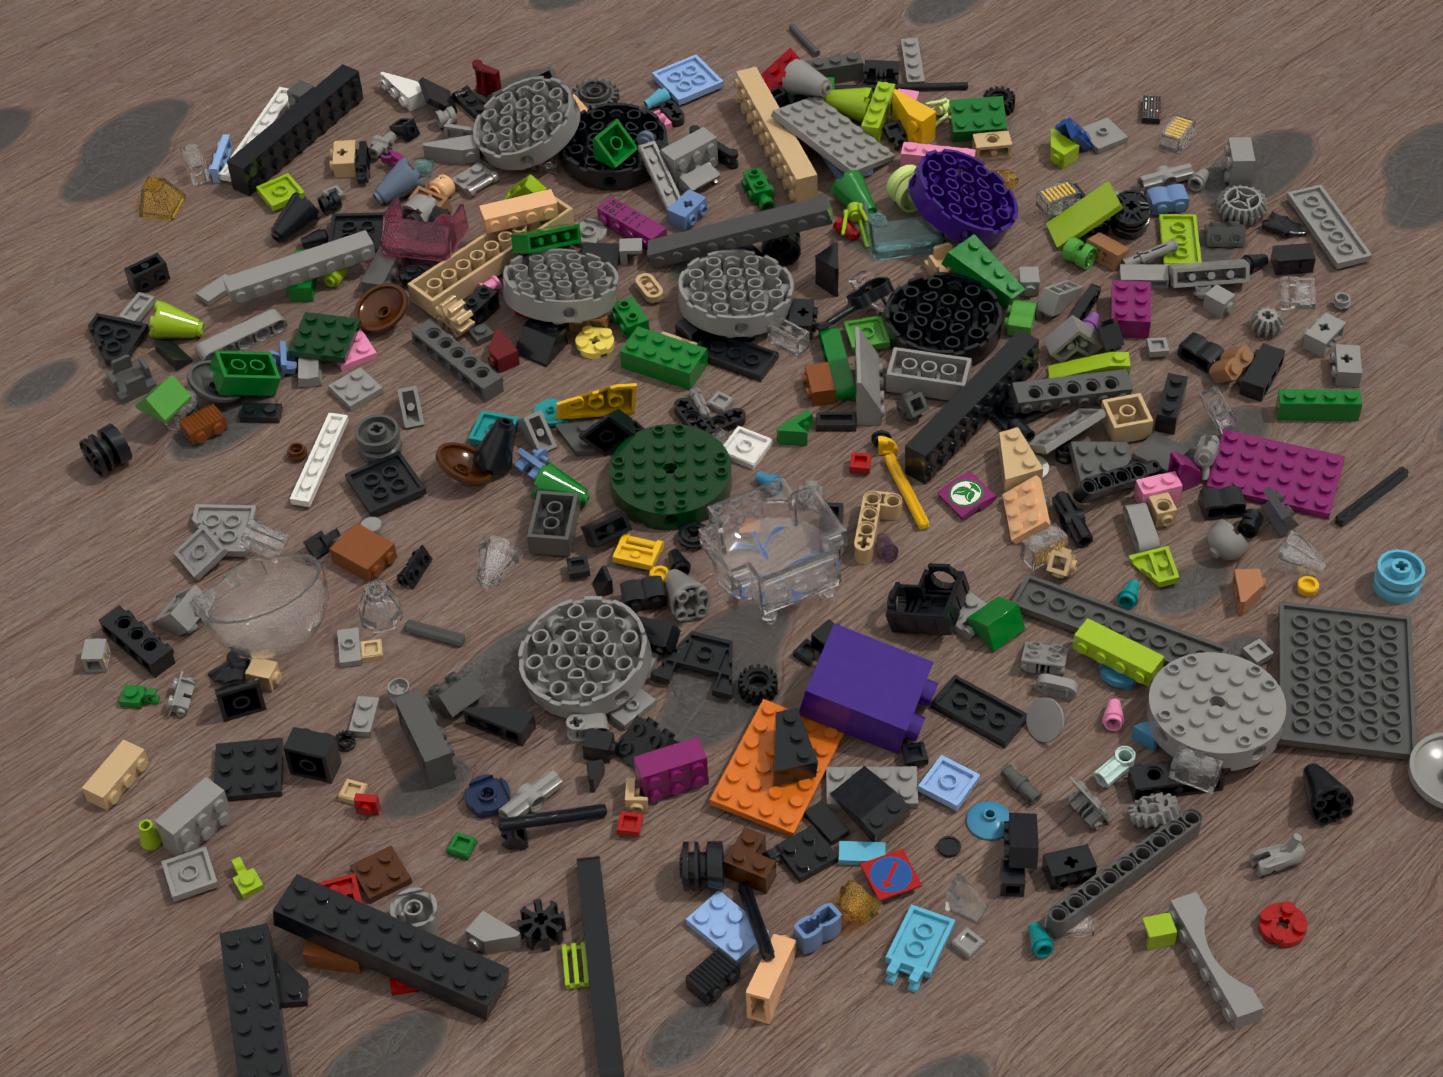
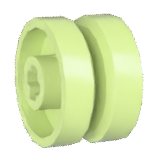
M905 165L897 169L891 175L886 185L888 196L907 213L918 211L911 200L908 188L909 178L916 168L915 165Z

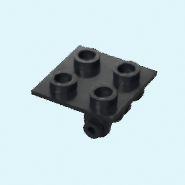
M865 60L863 83L877 84L878 82L898 84L900 61Z

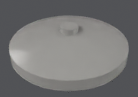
M1443 732L1429 735L1418 742L1412 750L1408 762V775L1415 790L1429 803L1443 809Z

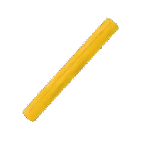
M886 454L885 463L920 530L928 529L930 522L895 454Z

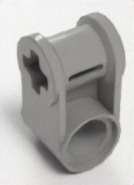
M604 713L572 714L566 720L568 728L567 738L573 743L584 742L588 728L610 732L607 716Z

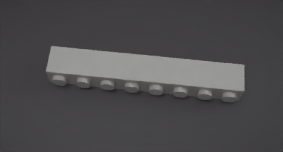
M364 230L223 277L225 290L234 306L376 258L374 244L367 231Z

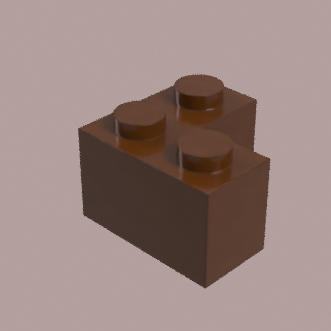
M744 827L724 860L725 878L737 883L747 881L752 889L767 894L777 875L776 861L762 855L766 851V838L764 834Z

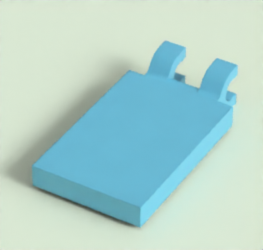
M911 904L885 957V963L889 964L886 970L888 975L885 982L894 985L899 971L910 975L908 990L917 993L922 978L930 979L955 927L956 920Z

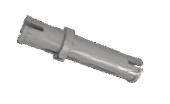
M1172 239L1148 250L1138 251L1135 255L1122 259V264L1146 265L1147 262L1179 250L1177 241Z

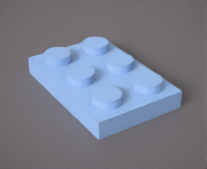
M720 890L686 918V924L714 948H721L738 963L742 962L758 947L746 912Z

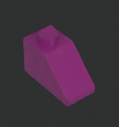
M1172 451L1170 453L1168 472H1176L1183 485L1182 492L1199 486L1201 476L1199 466L1195 465L1190 458Z

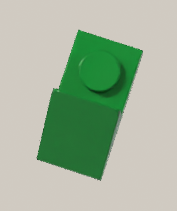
M806 410L776 428L777 443L780 445L807 446V432L813 428V414Z

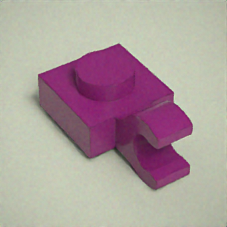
M388 150L389 156L381 154V161L385 164H391L392 168L398 161L404 158L403 155L392 150Z

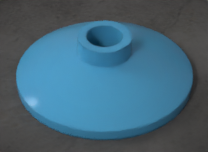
M980 802L969 810L966 818L967 827L973 835L980 839L989 841L1001 839L1004 837V821H1009V810L997 802Z

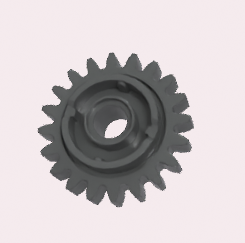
M589 78L587 82L582 80V85L576 84V88H572L573 92H571L588 108L587 111L595 109L594 106L618 103V100H620L619 89L616 88V84H611V81L605 82L604 78L602 80H598V78L591 80Z

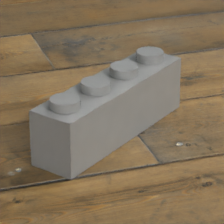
M1245 259L1169 264V284L1173 288L1247 283L1250 282V263Z

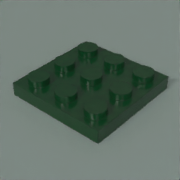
M305 312L289 347V356L346 363L361 327V319Z

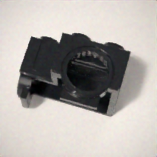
M929 563V570L924 569L918 585L895 582L888 595L887 612L885 614L891 632L952 635L953 628L960 615V610L963 608L966 595L970 590L965 572L957 571L950 564ZM934 572H945L952 576L955 581L952 583L943 582L936 578ZM898 596V607L896 611V600Z

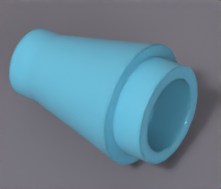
M659 88L643 102L645 107L650 110L661 106V103L671 100V97L666 88Z

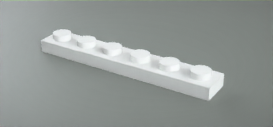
M328 413L291 494L290 503L292 505L311 506L348 424V415Z

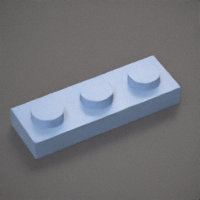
M227 134L222 135L221 141L217 144V151L213 155L212 165H209V175H212L213 183H221L219 173L227 163V160H229L233 150L230 135Z

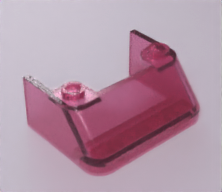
M395 196L383 215L380 244L382 253L390 256L438 262L450 259L469 229L464 204H460L453 215L441 214L432 223L404 219L399 197Z

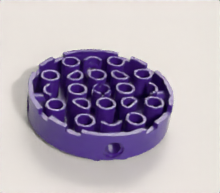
M944 149L942 152L933 150L920 160L909 178V193L918 211L931 225L947 235L951 240L964 242L975 234L985 246H991L1000 242L1018 216V205L1012 190H1007L1004 186L1005 181L997 172H991L985 168V163L979 159L952 149Z

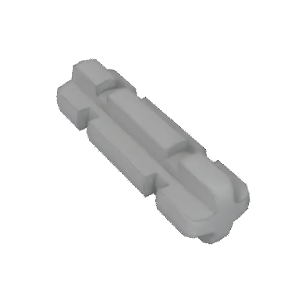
M698 387L691 388L689 390L690 397L695 407L704 419L710 418V410Z

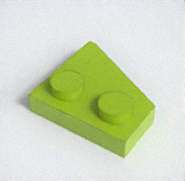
M1169 546L1129 555L1130 563L1159 588L1180 583V577Z

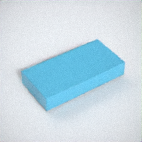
M839 841V865H860V863L885 855L886 842Z

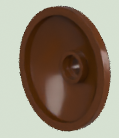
M383 283L376 285L360 297L355 306L354 317L361 319L360 328L367 332L377 333L386 331L395 326L405 315L408 307V296L402 287L397 284Z
M448 442L440 445L436 451L435 456L440 468L449 477L458 482L480 485L490 481L493 476V471L486 470L484 472L475 465L473 454L476 449L461 443Z

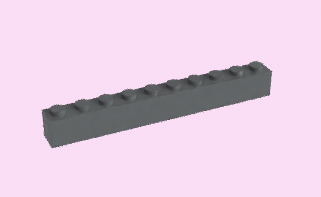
M827 195L659 237L648 240L647 256L655 269L707 256V253L731 250L833 224L832 206Z

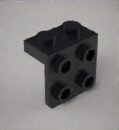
M636 715L619 741L616 755L635 768V756L680 742L674 739L675 734L670 730L658 728L659 723L649 716L645 719Z

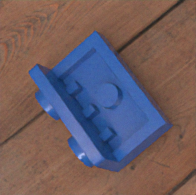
M1071 117L1063 119L1059 124L1055 125L1057 131L1073 140L1084 151L1091 148L1089 143L1091 138L1088 132Z

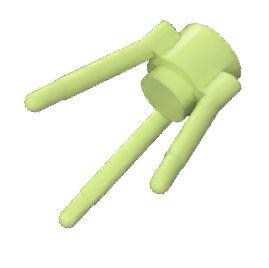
M944 98L925 103L926 106L936 105L931 109L935 110L937 115L943 116L936 122V127L948 118L949 99Z

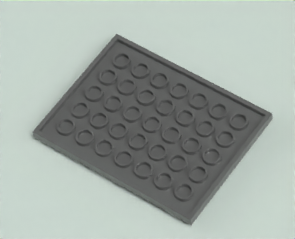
M1280 601L1278 606V685L1286 700V716L1282 736L1278 744L1409 760L1412 750L1417 745L1411 616Z

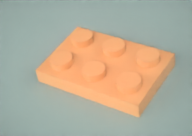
M1037 475L1002 494L1012 542L1018 544L1050 526L1042 482Z

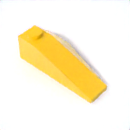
M637 383L611 385L556 402V419L602 417L617 409L622 410L628 415L635 414Z

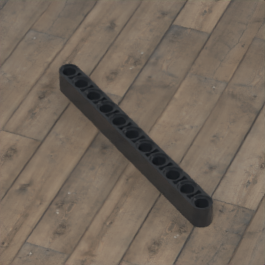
M600 856L578 858L577 869L599 1077H625Z

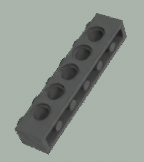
M428 319L411 330L413 344L485 403L504 391L503 378L500 373L493 371L487 363H483L475 353L468 351L462 343L457 342L451 334H447L438 324Z
M1127 369L1015 382L1012 383L1008 394L1014 414H1027L1032 411H1048L1056 408L1066 409L1072 406L1084 407L1089 404H1101L1104 399L1131 395L1133 387Z

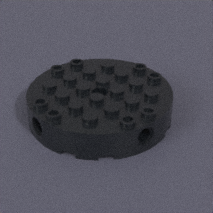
M627 103L601 104L594 106L595 109L580 112V122L574 136L560 150L562 165L573 179L600 190H623L651 179L638 150L616 168H612L594 159L593 138L618 119L637 146L639 145L636 139L637 135L644 130L650 131L654 135V140L661 153V149L668 146L667 130L665 124L661 123L655 113L650 110H641L639 106Z
M935 272L934 276H916L909 279L908 283L902 287L899 285L892 292L886 303L885 328L890 339V346L893 349L897 347L972 358L971 365L987 357L995 349L1001 336L1002 307L998 303V297L990 288L986 289L983 287L980 281L962 274Z

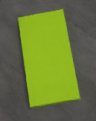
M1107 181L1047 222L1046 225L1057 248L1061 251L1071 237L1079 239L1122 210L1123 207L1112 185Z
M1159 214L1160 243L1175 239L1179 250L1162 256L1163 265L1202 262L1196 214Z

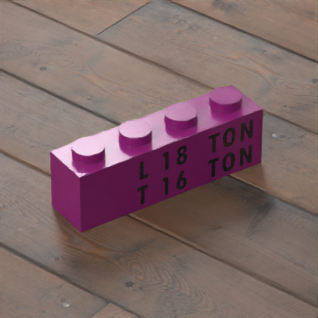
M613 197L597 208L598 220L603 223V226L608 227L625 238H642L643 249L648 250V240L667 236L666 227Z

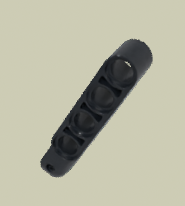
M1149 460L1143 463L1134 462L1086 477L1073 490V497L1077 502L1084 504L1135 488L1136 480L1155 476L1162 467L1158 461Z

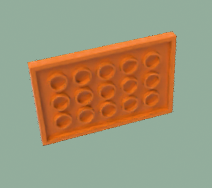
M763 699L714 790L709 805L791 837L795 835L804 817V811L808 809L826 773V767H829L845 733L801 716L818 760L816 777L773 787L776 712L788 710V708Z

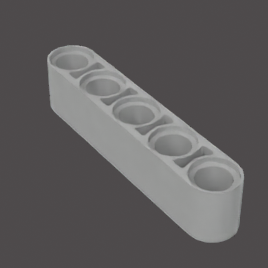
M268 310L200 342L195 348V353L204 361L212 360L214 351H244L285 331L287 321L277 310Z

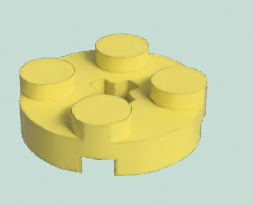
M584 326L575 340L576 349L580 351V355L588 359H599L601 355L605 353L609 355L614 349V337L612 330L609 328Z

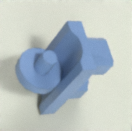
M280 341V350L278 352L271 350L270 352L281 379H284L285 374L295 375L297 362H293L295 357L289 356V348L286 347V341Z
M520 448L517 451L520 457L514 466L522 473H525L531 466L532 469L527 475L535 482L542 465H545L543 463L550 461L547 458L548 451L544 448L538 451L534 449L532 455Z

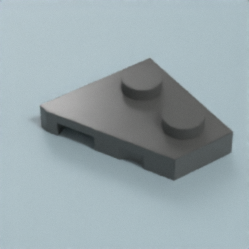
M594 421L556 424L557 433L563 436L564 442L567 446L571 447L576 457L596 455V450L579 438V434L592 426Z

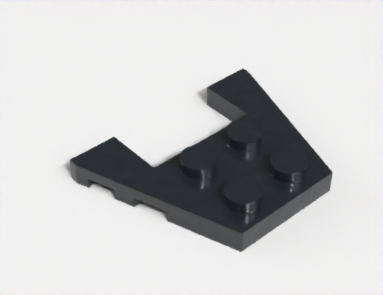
M691 631L675 647V651L662 661V665L657 670L654 669L650 674L651 680L670 684L676 668L717 677L712 689V695L731 700L733 641Z

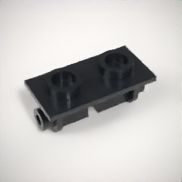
M421 545L419 549L412 552V556L406 563L407 567H404L397 575V582L404 585L408 583L414 589L433 559L424 545Z

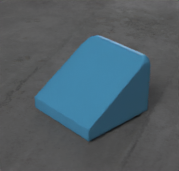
M1148 721L1134 725L1132 739L1146 748L1156 751L1158 743L1151 734Z

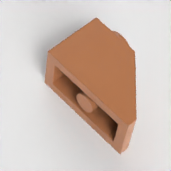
M1234 569L1232 586L1238 616H1243L1261 599L1262 590L1266 589V579L1262 577L1260 569Z

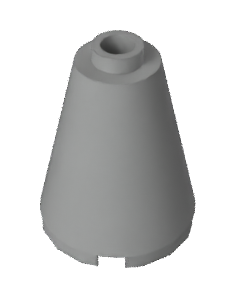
M794 59L785 68L786 75L785 78L782 77V86L786 92L825 97L831 92V81L804 60Z

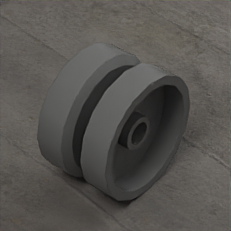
M383 414L371 415L361 420L356 426L355 437L359 455L368 464L395 452H402L399 425L392 417Z

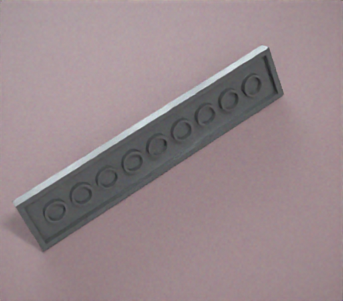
M1027 574L1012 602L1019 605L1021 613L1075 633L1086 619L1089 618L1165 656L1163 666L1189 654L1203 652L1228 654L1229 647L1030 574Z

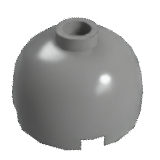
M1223 519L1216 522L1208 532L1209 552L1216 559L1220 557L1226 561L1236 560L1248 551L1249 545L1240 533L1237 535L1233 531L1234 527Z

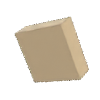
M381 639L360 642L362 663L384 660Z
M346 779L338 795L339 801L355 805V794H366L369 789L368 784Z

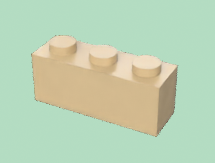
M122 740L82 787L86 801L107 811L116 804L125 790L131 787L137 776L146 769L149 761L145 749Z

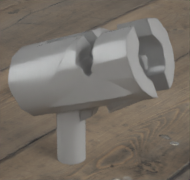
M1206 435L1201 436L1196 447L1194 461L1201 467V480H1208L1210 466L1219 453L1220 442L1215 435H1212L1211 441L1208 442L1207 446H1204Z
M1295 833L1288 843L1265 847L1250 855V864L1252 868L1258 866L1256 875L1258 877L1268 875L1273 871L1277 872L1302 863L1303 857L1306 856L1303 845L1299 844L1302 837Z

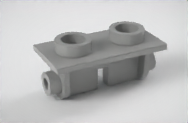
M182 670L179 678H174L171 686L174 695H169L166 708H170L167 717H170L171 712L176 713L180 717L188 713L195 682L192 677H182Z

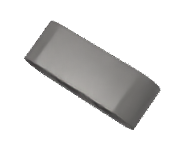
M1146 503L1124 505V519L1136 553L1160 548L1159 537Z

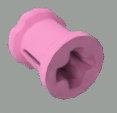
M495 275L490 276L488 281L477 284V289L484 284L496 291L502 290V284Z

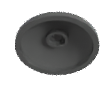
M212 360L199 361L189 368L187 382L191 389L203 399L215 403H229L243 396L218 394L209 369Z

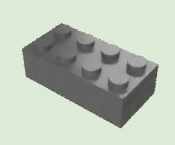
M416 689L395 697L400 726L430 788L432 789L456 780L454 770H457V765L453 758L455 756L454 750L450 743L446 744L445 742L447 737L444 729L437 726L439 721L435 711L431 712L429 709L431 705L427 695L423 696L420 689Z

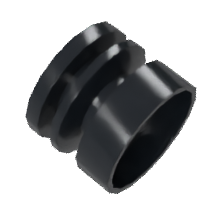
M1136 190L1120 192L1117 197L1123 209L1109 218L1110 228L1117 237L1125 240H1134L1141 237L1148 228L1151 203L1142 192Z
M800 232L762 241V256L772 257L778 261V265L781 267L793 264L801 255Z
M111 423L97 430L98 437L91 434L88 436V439L84 438L79 441V446L85 460L93 471L101 477L106 475L108 471L114 470V463L121 466L132 459V452L127 441Z
M683 841L679 856V871L684 891H690V880H695V891L700 889L701 880H706L708 890H724L723 841H707L705 852H701L698 841L694 842V852H690L689 841Z

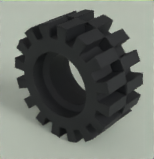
M995 86V89L991 87L985 91L983 97L1003 96L1005 115L1009 116L1011 112L1013 113L1015 109V94L1012 90L1010 91L1009 88L1004 89L1003 86L1001 88Z
M756 664V668L750 665L749 670L744 668L743 673L740 672L738 691L741 699H745V702L748 704L752 701L754 706H756V702H759L760 706L763 699L770 701V699L774 700L775 695L778 693L776 672L773 673L772 668L768 670L766 665L763 668H760V664ZM754 682H763L766 684V686L762 688H753L750 686V684Z

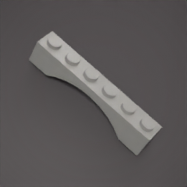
M1197 892L1171 900L1167 913L1170 912L1178 930L1180 941L1188 947L1192 962L1197 963L1201 978L1209 984L1215 1002H1219L1222 1007L1225 1020L1231 1023L1234 1030L1261 1021L1264 1007L1253 988L1230 976L1218 964L1208 947L1205 936L1207 909Z

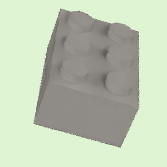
M705 127L661 149V155L676 187H679L681 176L709 162L714 168L718 166L717 137Z
M205 777L159 816L155 823L164 848L173 855L179 856L196 850L202 843L209 840L218 829L226 825L233 816L225 790Z

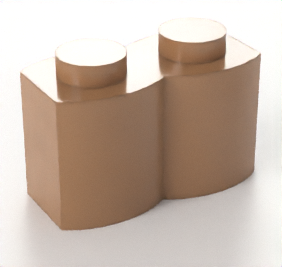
M1247 345L1228 348L1222 353L1220 360L1211 366L1209 374L1216 383L1235 380L1241 375L1243 368L1252 362L1254 354Z

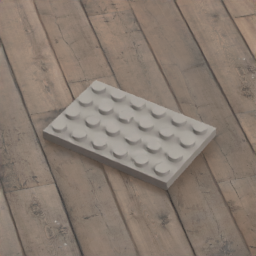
M813 96L773 110L771 114L772 118L844 173L851 170H858L860 173L889 163L895 157L887 147L882 146L874 137L863 132L861 127L853 124L848 117L840 114L836 108L828 105L819 96Z

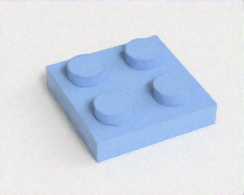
M941 755L918 785V791L957 811L980 781V774Z

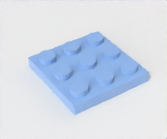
M697 55L652 72V79L661 88H666L670 97L678 105L685 104L724 87V81Z

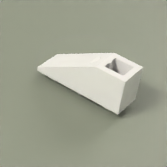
M380 72L381 87L387 90L394 99H397L402 107L407 108L411 112L427 104L417 81Z

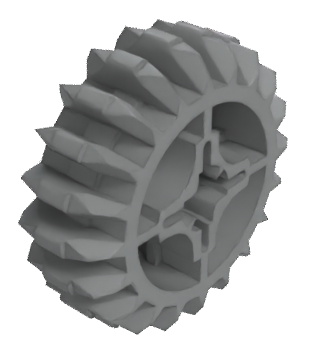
M1239 184L1237 187L1232 185L1231 188L1226 187L1224 191H1221L1217 198L1216 209L1219 217H1223V221H1239L1245 227L1247 224L1252 226L1253 223L1258 224L1260 220H1263L1265 213H1267L1268 203L1265 194H1261V190H1255V187L1250 188L1248 185L1241 186Z

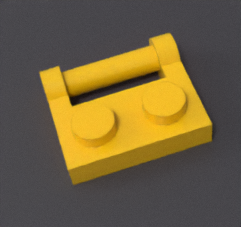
M625 533L622 535L612 556L613 563L650 571L655 566L660 553L664 549V541L647 540Z

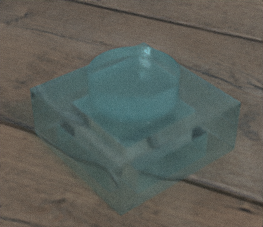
M416 159L413 169L415 168L421 177H431L434 169V160Z

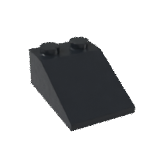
M865 766L830 793V796L872 842L881 841L910 817L911 807L894 789Z

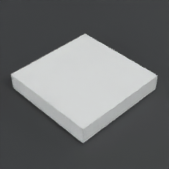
M738 426L724 443V447L729 453L732 462L754 470L773 445V439Z

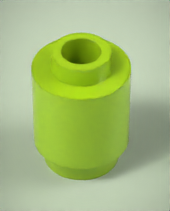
M348 267L323 275L322 278L325 284L330 287L339 286L348 273Z

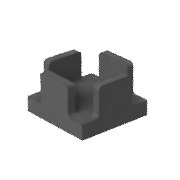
M126 354L111 361L113 373L109 370L106 371V382L121 404L148 394L157 386L151 376L149 366L142 356L138 358L139 362L132 364L130 356Z

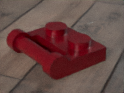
M474 60L472 62L476 76V93L487 97L502 89L499 70L483 64L481 60Z

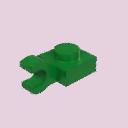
M124 685L119 704L120 707L142 708L143 703L157 705L160 696H156V688L146 689V686Z

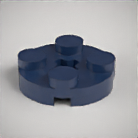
M490 774L474 778L469 783L467 791L465 790L466 805L478 818L499 814L498 809L509 802L511 797L508 783L503 778H493V775ZM485 793L492 795L490 798H484Z

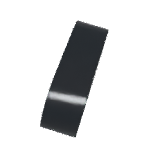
M671 100L661 103V113L672 122V126H682L685 119L684 113L679 106Z

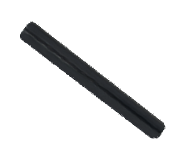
M1399 467L1336 515L1335 523L1339 526L1347 524L1407 478L1408 469Z
M605 804L506 817L498 819L497 825L500 832L601 818L606 817L607 808Z
M747 881L744 883L740 882L738 891L762 959L764 961L773 960L775 958V951L752 887Z

